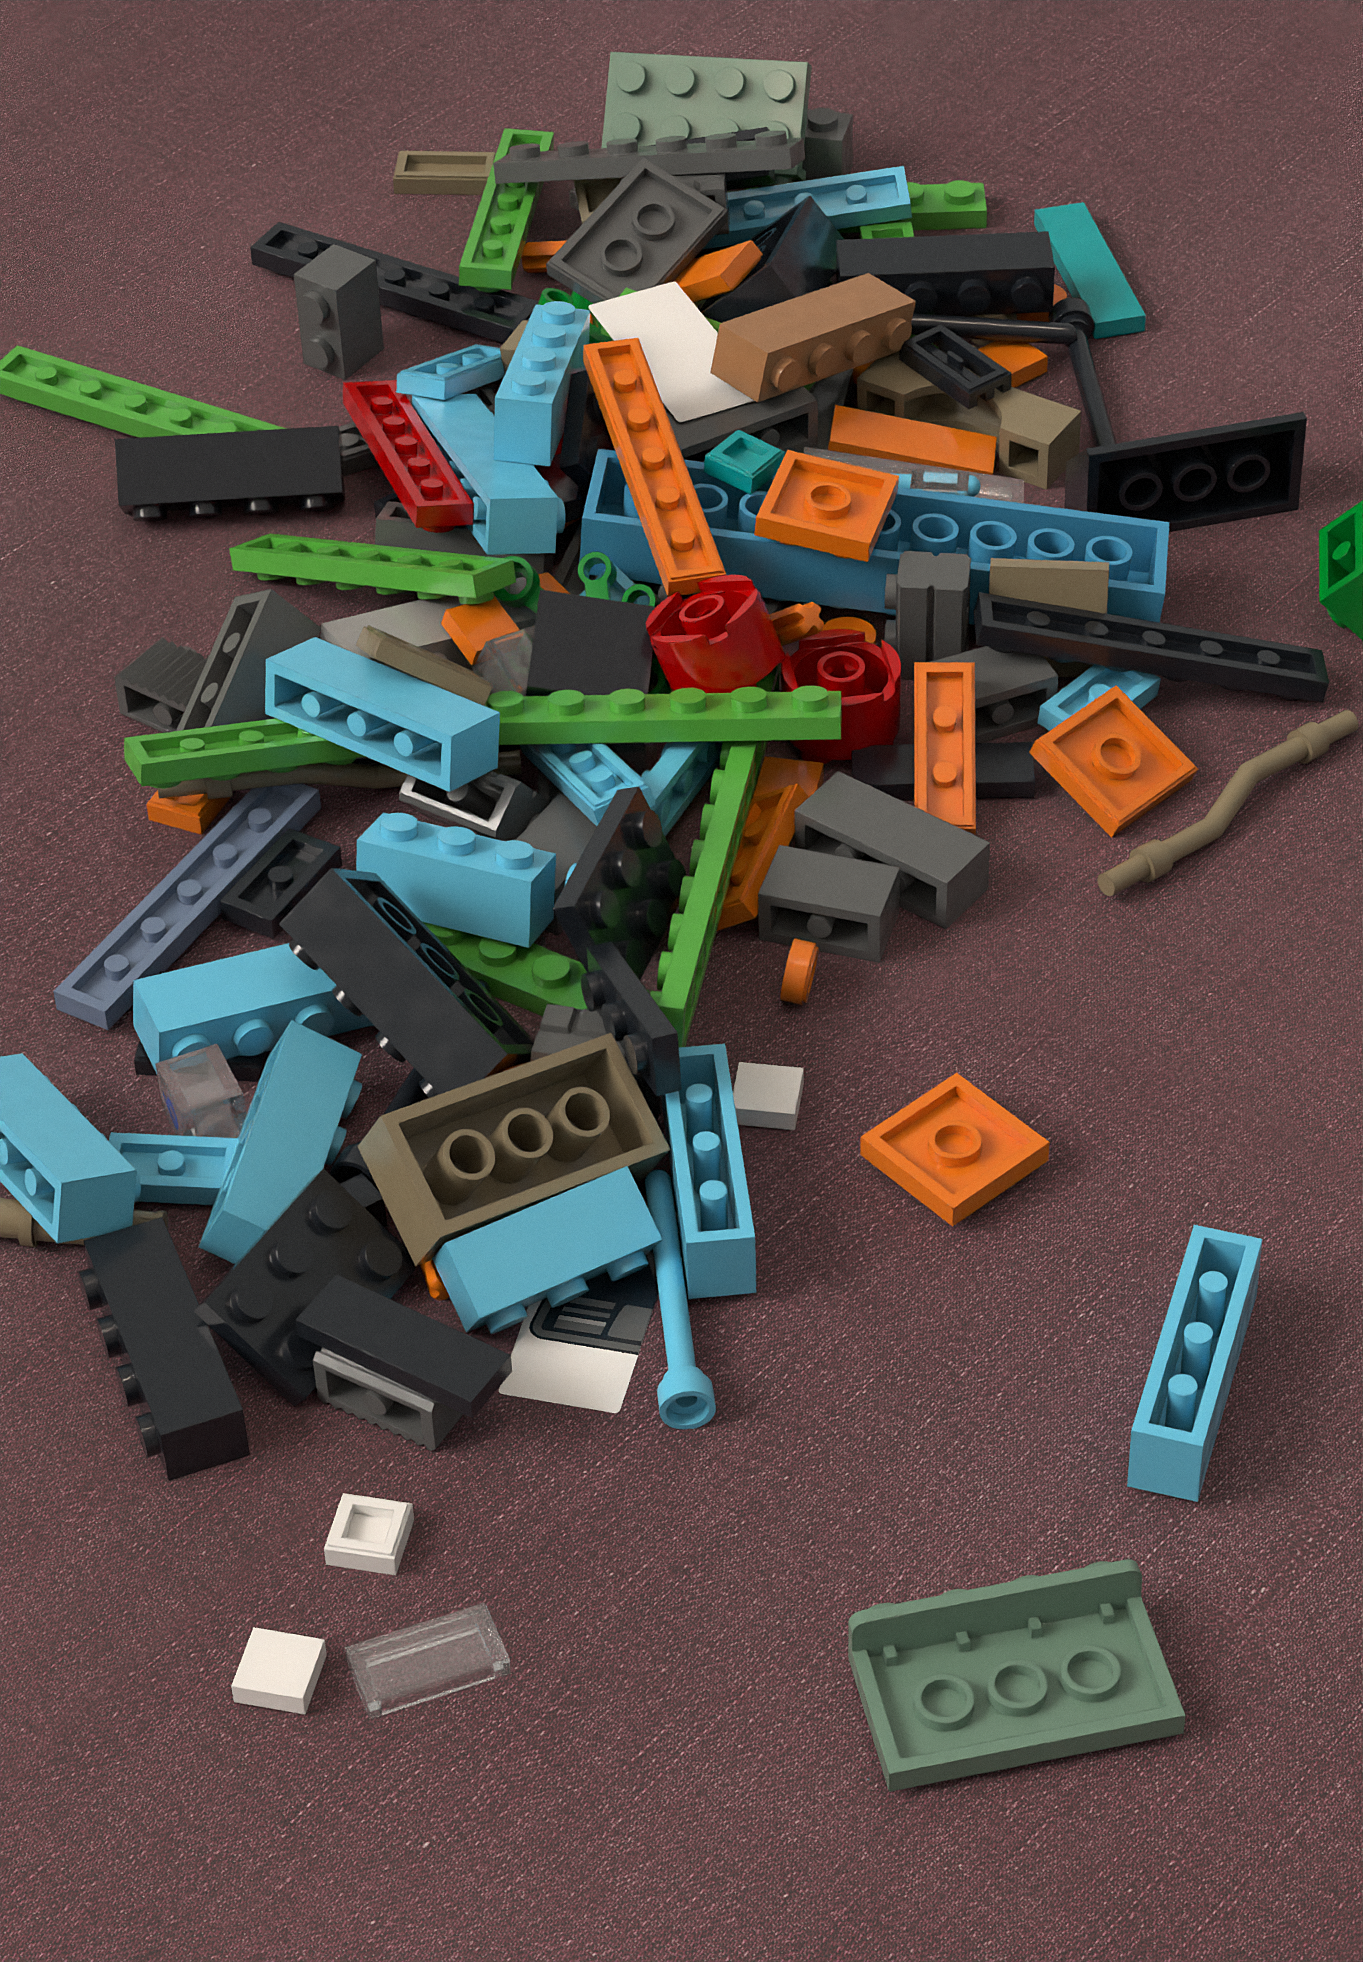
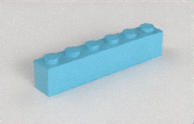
M459 394L446 400L412 395V406L474 503L473 525L466 526L486 554L555 553L556 533H562L565 527L563 500L556 495L549 486L548 481L544 480L534 465L494 461V414L489 411L477 394Z

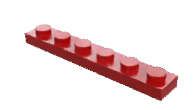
M397 380L343 382V404L415 527L429 532L444 533L452 531L455 526L473 525L474 503L407 396L402 393H396Z

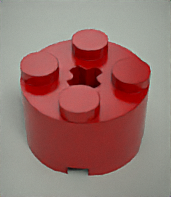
M721 575L697 582L701 592L683 600L680 591L663 600L650 613L646 621V629L672 692L681 688H697L705 693H731L741 687H757L756 683L767 676L785 658L784 649L761 593L757 588L755 589L753 581L747 576Z
M829 629L801 639L799 641V650L790 657L788 652L786 653L781 663L782 692H792L802 686H820L827 691H841V739L789 740L800 749V756L804 761L826 764L832 760H852V750L872 745H894V739L900 729L901 661L897 652L890 644L882 639L881 647L866 642L865 632L853 629Z

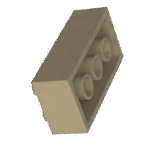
M612 1033L381 1115L357 1146L415 1266L431 1261L444 1243L625 1166H628L635 1182L640 1181L671 1150Z

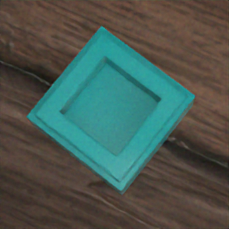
M737 430L705 455L703 472L751 495L776 475L785 452L741 430Z

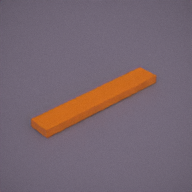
M639 338L583 345V362L667 597L680 591L681 595L699 593L701 591L697 582L711 577L726 575V571Z

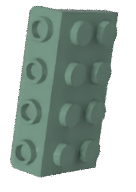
M610 52L601 148H607V142L617 139L633 138L637 139L638 146L655 145V140L663 137L685 136L687 139L762 127H768L770 131H786L787 139L804 138L805 143L812 66L808 62ZM803 161L792 169L774 170L775 183L763 184L761 187L806 181V171L802 169Z
M1130 1559L1115 1562L1099 1561L1089 1564L1084 1568L1043 1576L1026 1575L1011 1582L970 1590L953 1589L938 1596L897 1604L880 1603L866 1610L854 1613L848 1621V1659L889 1792L1183 1734L1185 1713L1141 1598L1142 1574L1137 1562Z

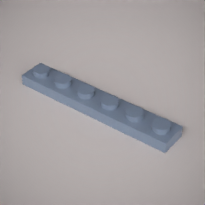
M305 784L251 789L53 991L57 1010L109 1030L133 1005V980L157 975L160 971L165 972L221 913L220 900L289 828L300 831L321 809L319 790Z

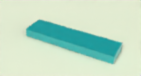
M1085 203L1035 209L1034 226L1037 232H1049L1054 264L1072 298L1082 299L1089 305L1094 321V329L1091 333L1094 339L1145 331L1146 315Z

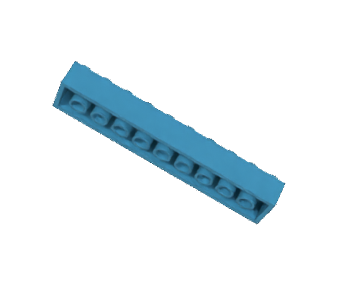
M598 449L582 516L580 560L588 553L601 552L630 580L662 585L659 571L616 451ZM684 460L726 575L747 576L753 581L755 589L757 588L764 598H771L776 601L814 602L818 605H826L836 609L849 608L896 616V610L885 609V586L887 574H898L900 554H903L904 551L932 552L934 556H938L940 553L967 554L971 558L969 624L975 625L974 608L979 592L989 594L991 558L1109 562L1107 614L1160 623L1166 588L1170 522L898 487L896 498L869 561L865 562L852 558H840L831 553L797 545H785L776 540L755 536L756 516L775 475L750 495L704 473V462ZM599 563L594 565L590 569L589 575L599 576L606 569L605 564Z

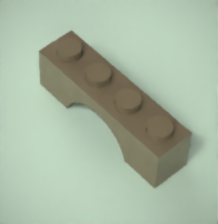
M899 352L875 360L857 378V409L996 436V450L999 454V473L1047 490L1066 470V462L1079 454L1081 411L1013 387H1011V390L1002 393L995 388L994 398L985 401L978 396L977 406L967 409L900 361Z

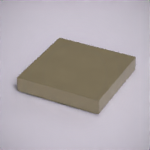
M991 558L989 594L1107 614L1109 562ZM1044 656L1058 677L1077 678L1094 665L1077 661L1061 663Z
M370 625L363 627L357 640L356 646L372 658L483 706L493 688L490 686V682L470 669Z

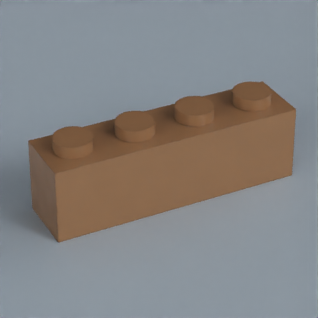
M867 273L734 318L719 325L710 373L754 401H764L899 352L903 343L911 336V321L916 301Z

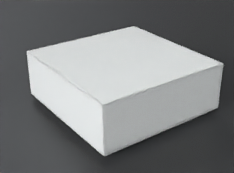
M739 1062L733 1089L738 1125L795 1130L804 1085V1068Z
M343 1493L324 1547L326 1565L396 1575L414 1522L413 1504Z
M253 1627L231 1686L234 1702L306 1714L327 1656L325 1640Z

